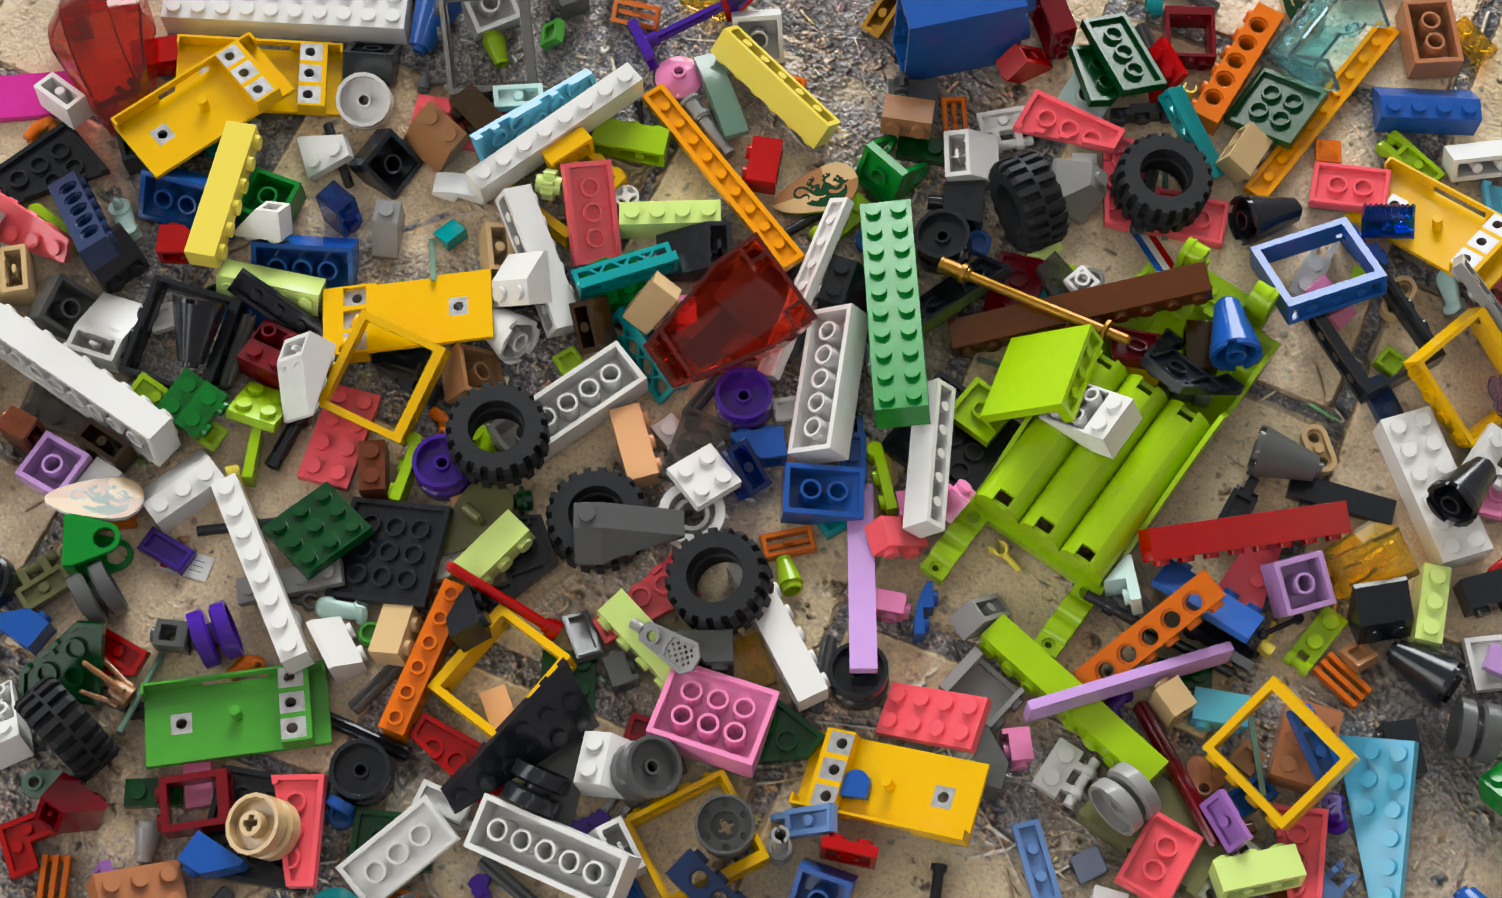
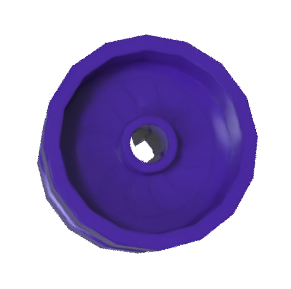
M744 366L733 368L722 375L715 389V409L717 418L725 428L735 432L741 428H749L750 430L761 429L771 418L773 408V391L767 377L755 368Z
M446 434L432 435L418 444L412 456V467L419 487L427 497L437 501H450V497L462 494L472 484V482L468 481V476H462L457 471L456 465L453 464L449 454Z
M224 600L209 605L208 612L211 623L205 612L201 609L186 614L192 642L206 669L213 668L222 663L220 646L229 660L245 655L237 627Z

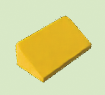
M580 126L541 152L547 167L558 170V175H560V164L579 162L594 152L593 139Z

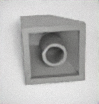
M1055 158L1053 159L1052 171H1054L1056 180L1062 188L1061 191L1063 197H1065V205L1069 214L1068 218L1081 225L1106 196L1108 174L1093 162Z

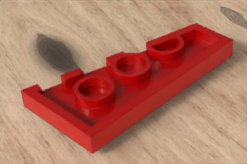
M425 712L422 713L409 734V737L450 777L463 763H468L479 752L477 749L481 745L480 742ZM505 784L489 794L501 797Z

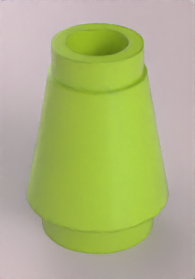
M500 30L486 32L482 36V45L495 68L506 67L509 61L505 35Z
M779 556L776 559L777 584L783 596H795L802 592L804 581L791 556Z

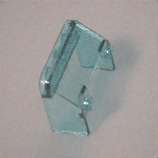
M1307 0L1270 46V53L1273 60L1295 79L1323 90L1338 92L1340 86L1329 59H1324L1323 57L1340 36L1353 38L1358 36L1366 26L1388 28L1390 23L1381 0Z

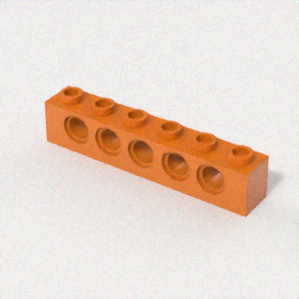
M1260 2L1257 3L1254 10L1249 9L1243 19L1244 26L1242 28L1238 26L1232 37L1233 44L1231 46L1226 45L1220 57L1223 60L1220 64L1217 62L1214 64L1209 74L1211 79L1209 82L1205 80L1198 91V94H1200L1198 100L1193 98L1191 101L1208 134L1214 136L1224 120V116L1232 107L1280 29L1284 14Z
M1202 570L1076 669L1073 674L1082 684L1105 678L1101 672L1102 666L1105 663L1113 665L1115 669L1114 675L1135 669L1143 662L1145 665L1150 664L1159 656L1157 651L1164 645L1170 648L1181 639L1178 634L1187 628L1189 631H1192L1203 622L1200 617L1206 612L1210 611L1213 614L1223 607L1225 603L1222 600L1227 595L1206 570ZM1193 594L1199 595L1202 599V606L1196 611L1188 606V599ZM1172 611L1180 616V623L1175 628L1170 627L1166 622L1167 615ZM1148 629H1154L1158 633V641L1153 645L1148 644L1144 638L1145 632ZM1127 646H1132L1136 650V658L1132 662L1125 660L1123 657V650Z
M444 578L379 721L378 728L383 735L408 745L410 741L409 734L419 720L431 694L427 685L442 669L454 642L449 636L446 617L465 585Z

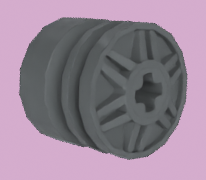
M719 794L710 797L700 806L695 816V831L701 845L709 854L718 858L732 859L742 855L751 847L756 836V822L751 808L743 799L733 794ZM724 821L727 824H734L731 827L732 833L729 835L726 832H719L722 829L721 823Z

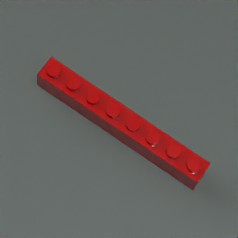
M1345 500L1138 530L1143 563L1153 561V567L1169 565V559L1178 558V563L1195 561L1194 555L1203 554V560L1220 557L1219 552L1227 551L1228 556L1245 554L1244 548L1252 547L1253 552L1269 550V544H1277V549L1293 547V541L1301 540V545L1318 543L1317 537L1325 536L1326 542L1342 539L1341 534L1351 533V526Z

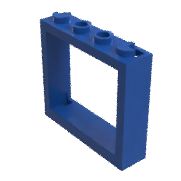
M1347 217L1250 247V266L1259 280L1273 288H1277L1276 290L1280 292L1275 305L1288 325L1387 293V274ZM1343 240L1366 272L1364 275L1291 298L1269 263Z

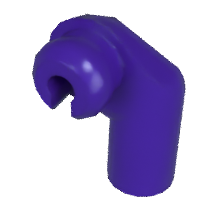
M1133 692L1108 698L1106 706L1122 719L1120 708L1125 703L1133 700Z

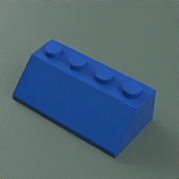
M1372 87L1371 89L1374 132L1391 133L1393 130H1396L1399 133L1474 136L1482 122L1480 98L1471 90Z
M147 167L141 170L138 218L167 225L169 223H179L191 230L209 175L175 168L157 180ZM237 216L234 222L235 230L240 225Z
M289 235L280 243H270L265 239H257L250 242L251 264L325 278L326 289L356 285L359 268V239Z
M1170 559V564L1165 565L1151 582V585L1170 596L1196 576L1195 573L1190 571L1193 567L1187 562L1178 563V560L1175 562ZM1225 587L1223 592L1227 597L1222 600L1225 605L1215 613L1211 614L1208 611L1201 617L1249 646L1266 620L1261 615L1264 610L1250 601L1246 606L1238 601L1240 595ZM1197 594L1191 595L1188 599V606L1194 611L1200 609L1202 606L1201 597Z

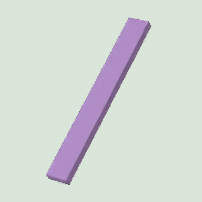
M865 484L863 520L847 521L850 673L878 672L875 557L872 556L864 529L866 525L874 520L873 484Z
M1226 641L1028 700L1023 716L1026 723L1154 685L1165 677L1172 679L1177 675L1181 677L1221 665L1229 661L1234 648L1230 641Z

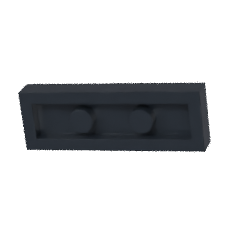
M1205 620L1192 631H1189L1187 628L1182 631L1187 638L1197 640L1206 645V647L1230 641L1234 651L1229 660L1240 669L1250 671L1260 655L1256 650Z

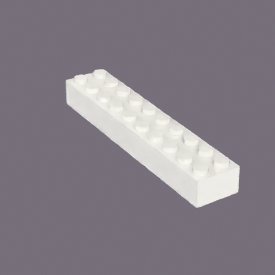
M163 0L160 17L167 33L241 37L250 31L254 37L340 42L361 41L408 45L413 0Z
M0 302V359L85 417L93 418L129 442L136 452L158 467L181 446L177 435L178 430L173 424L174 418L167 410L163 408L161 410L158 409L148 397L137 395L127 383H119L109 371L104 368L102 370L97 368L87 356H79L66 342L60 343L51 332L46 329L42 331L29 317L25 316L23 318L11 305H4Z

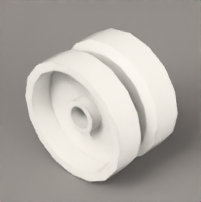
M367 72L353 73L346 77L338 86L335 96L336 107L342 118L354 128L364 131L376 130L385 125L391 118L394 109L393 94L386 83L378 76ZM367 97L369 99L368 103L361 105L364 102L363 98Z

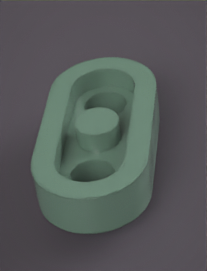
M32 770L23 777L21 787L27 796L40 800L41 795L63 771L68 775H76L69 770ZM39 779V784L36 787H32V782Z

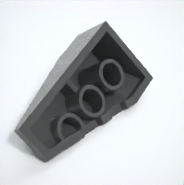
M606 502L574 503L575 565H604L612 562L613 559L625 555L628 557L636 554L637 551L649 547L655 548L685 538L684 510Z

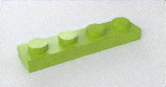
M143 371L131 385L134 393L139 396L144 395L148 397L155 407L169 390ZM213 421L214 427L206 438L201 437L199 441L194 440L212 453H215L230 432Z

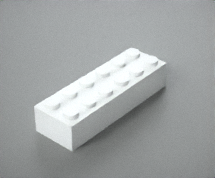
M853 303L811 310L809 312L787 452L788 455L801 463L822 464L849 460L868 330L867 314Z
M617 340L534 395V401L539 400L543 406L549 426L548 456L544 457V462L610 417V409L626 406L648 392L647 377ZM498 419L487 426L489 436L500 452L514 447L523 436V429L511 420Z
M1427 406L1381 419L1372 433L1429 562L1453 569L1484 560L1494 548L1479 515L1467 527L1453 526L1455 523L1448 519L1445 522L1440 520L1427 504L1426 498L1429 496L1427 492L1429 486L1457 469L1430 407Z
M488 793L483 795L463 845L470 850L577 898H627L642 860L638 856L551 818L528 811L512 801Z

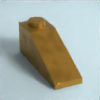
M877 0L860 28L877 39H882L894 27L896 0Z

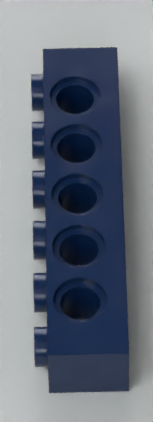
M73 170L47 186L79 254L92 272L120 256L116 248L119 242L107 223L108 220L103 214L84 176L79 178Z
M690 848L687 849L664 873L687 898H712L719 891L723 892L727 898H746L739 890L734 893L727 886L730 881L720 870L717 869L713 872L706 865L709 859L699 849H696L694 852ZM696 871H702L707 877V882L702 888H697L692 883V875Z

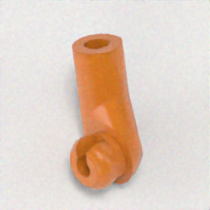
M53 116L41 118L30 126L23 135V138L31 144L45 129L50 131L60 123Z

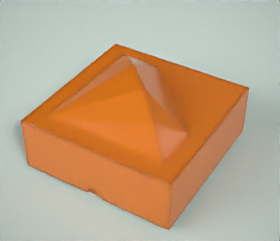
M1316 139L1314 142V165L1315 161L1341 164V141Z

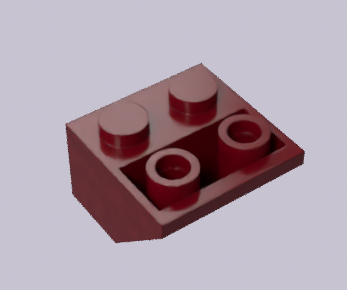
M265 318L237 355L240 373L280 391L277 361L283 343L286 339L300 334Z
M63 771L41 795L34 818L56 834L94 831L101 827L109 804L106 803V799L101 794L87 789L78 777L68 775Z

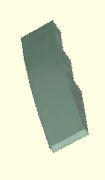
M712 53L693 57L694 66L702 80V88L710 102V111L725 140L748 135L749 129L724 66L717 61L716 56Z

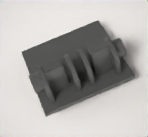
M903 71L897 72L894 79H888V94L935 100L932 124H938V80L909 79Z

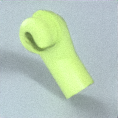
M1058 242L1042 250L1027 253V256L1047 260L1051 263L1052 260L1061 255L1063 246L1061 242Z

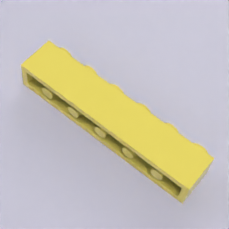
M738 25L723 29L710 50L716 56L717 61L725 65L737 80L743 82L754 96L760 98L771 112L777 114L789 129L794 130L806 145L813 149L825 145L841 121Z
M226 121L184 249L189 264L220 269L222 260L227 258V244L229 238L234 236V222L236 216L241 214V200L243 194L248 192V178L250 172L255 170L256 153L262 148L263 139L256 125Z

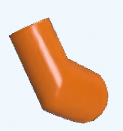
M434 406L429 411L428 416L439 423V432L437 434H446L445 424L449 420L448 414Z
M244 655L225 673L265 668L266 663L264 658L259 655ZM239 677L230 679L236 681Z

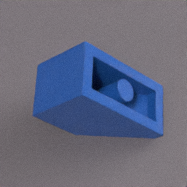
M30 608L0 613V632L35 657L57 630L50 624L53 619L41 610L35 613Z
M200 831L195 833L177 858L184 865L181 870L194 879L198 875L205 880L245 872L250 867L244 860Z

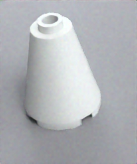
M493 303L494 339H486V341L502 362L509 365L517 364L522 361L520 359L525 353L529 355L535 348L540 336V329L537 328L536 325L538 324L533 319L504 307H494Z

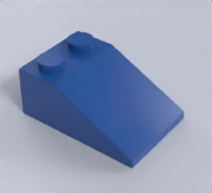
M785 462L782 473L780 523L810 525L863 520L865 468Z
M804 858L798 866L789 898H852L859 876Z

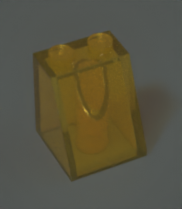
M1368 521L1322 550L1334 594L1338 599L1350 602L1352 585L1401 576H1406L1409 580L1420 574L1397 526Z

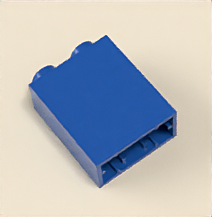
M896 0L892 44L900 71L905 72L909 79L924 80L996 65L995 62L1015 43L1021 44V40L1030 38L1031 29L1027 13L1036 10V0Z

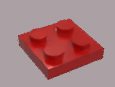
M836 833L822 836L819 859L875 870L879 847L874 846V842L865 839H857V842L845 840V836Z

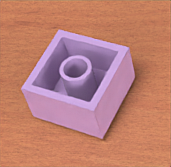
M46 430L15 474L25 486L45 497L46 494L57 488L76 483L94 460L90 454Z
M1322 550L1307 552L1260 565L1274 618L1288 617L1337 603Z

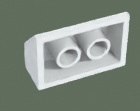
M200 449L144 487L145 500L143 506L161 531L166 534L213 502L216 498L210 484L225 477L211 458Z

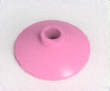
M675 56L668 58L659 65L655 72L656 86L662 83L676 100L684 99L691 93H697L702 87V80L694 66V60L688 57Z

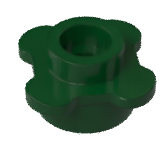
M519 486V491L513 495L514 508L519 510L520 515H524V512L533 510V495L531 490H524L523 486Z

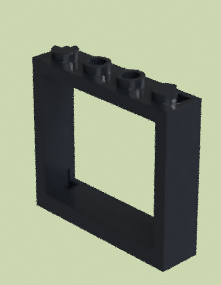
M1386 271L1387 293L1381 296L1418 349H1420L1434 336L1430 331L1428 323L1421 319L1416 312L1413 302L1400 289L1398 281L1395 282L1390 273ZM1347 307L1304 320L1361 405L1411 379L1407 373L1408 370L1405 369L1373 385L1327 318ZM1443 348L1424 362L1429 370L1438 366L1446 356Z
M155 274L151 286H147L145 302L138 309V320L135 328L131 329L128 335L129 344L127 349L120 356L122 362L119 371L127 377L137 379L142 372L137 369L168 290L197 300L227 305V312L202 376L203 380H207L218 388L219 379L240 319L243 314H246L248 306L240 299ZM144 372L167 389L175 382Z

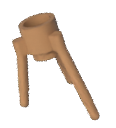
M106 657L104 665L119 680L114 681L86 660L82 661L83 666L110 685L107 694L111 697L108 698L83 689L79 690L80 695L109 704L115 709L120 705L126 708L132 702L138 691L134 687L135 684L126 679Z

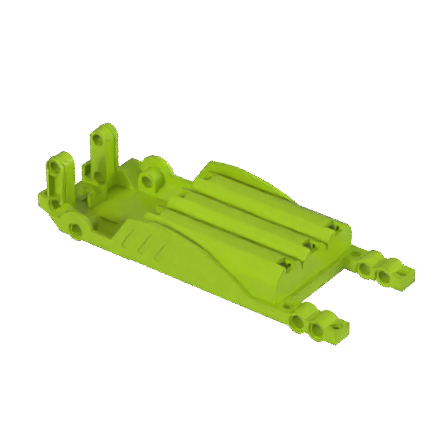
M1189 237L1181 248L1173 268L1205 261L1208 268L1210 263L1208 256L1211 249L1200 243L1198 239ZM1149 261L1141 273H1138L1135 277L1154 273L1156 270ZM1207 269L1213 300H1208L1207 303L1198 306L1193 304L1182 306L1177 311L1170 312L1164 310L1156 312V314L1150 317H1133L1124 323L1112 322L1113 326L1163 335L1166 328H1169L1183 338V328L1186 320L1213 321L1214 304L1224 296H1232L1241 302L1262 345L1263 355L1258 363L1244 369V365L1235 367L1236 371L1218 370L1216 376L1229 373L1246 387L1241 395H1212L1208 407L1202 408L1193 406L1189 400L1186 403L1170 400V390L1168 388L1164 392L1159 386L1155 388L1143 380L1144 376L1138 374L1129 375L1119 360L1114 362L1110 359L1109 338H1106L1089 384L1133 398L1143 418L1114 459L1090 451L1041 420L1039 415L1026 416L991 472L976 491V494L932 548L929 555L920 565L919 571L942 586L951 574V570L960 556L963 557L966 554V550L975 536L978 537L988 525L1075 584L1034 640L1056 660L1095 606L1083 599L1087 590L1099 596L1103 595L1105 592V579L1127 554H1132L1139 545L1138 530L1152 527L1281 345L1261 332L1276 309L1275 304L1280 295V292L1276 290L1277 288H1273L1259 280L1248 295ZM1000 490L1013 498L1008 507L998 501ZM1041 518L1054 526L1049 534L1038 527ZM1083 546L1095 553L1090 562L1080 555Z

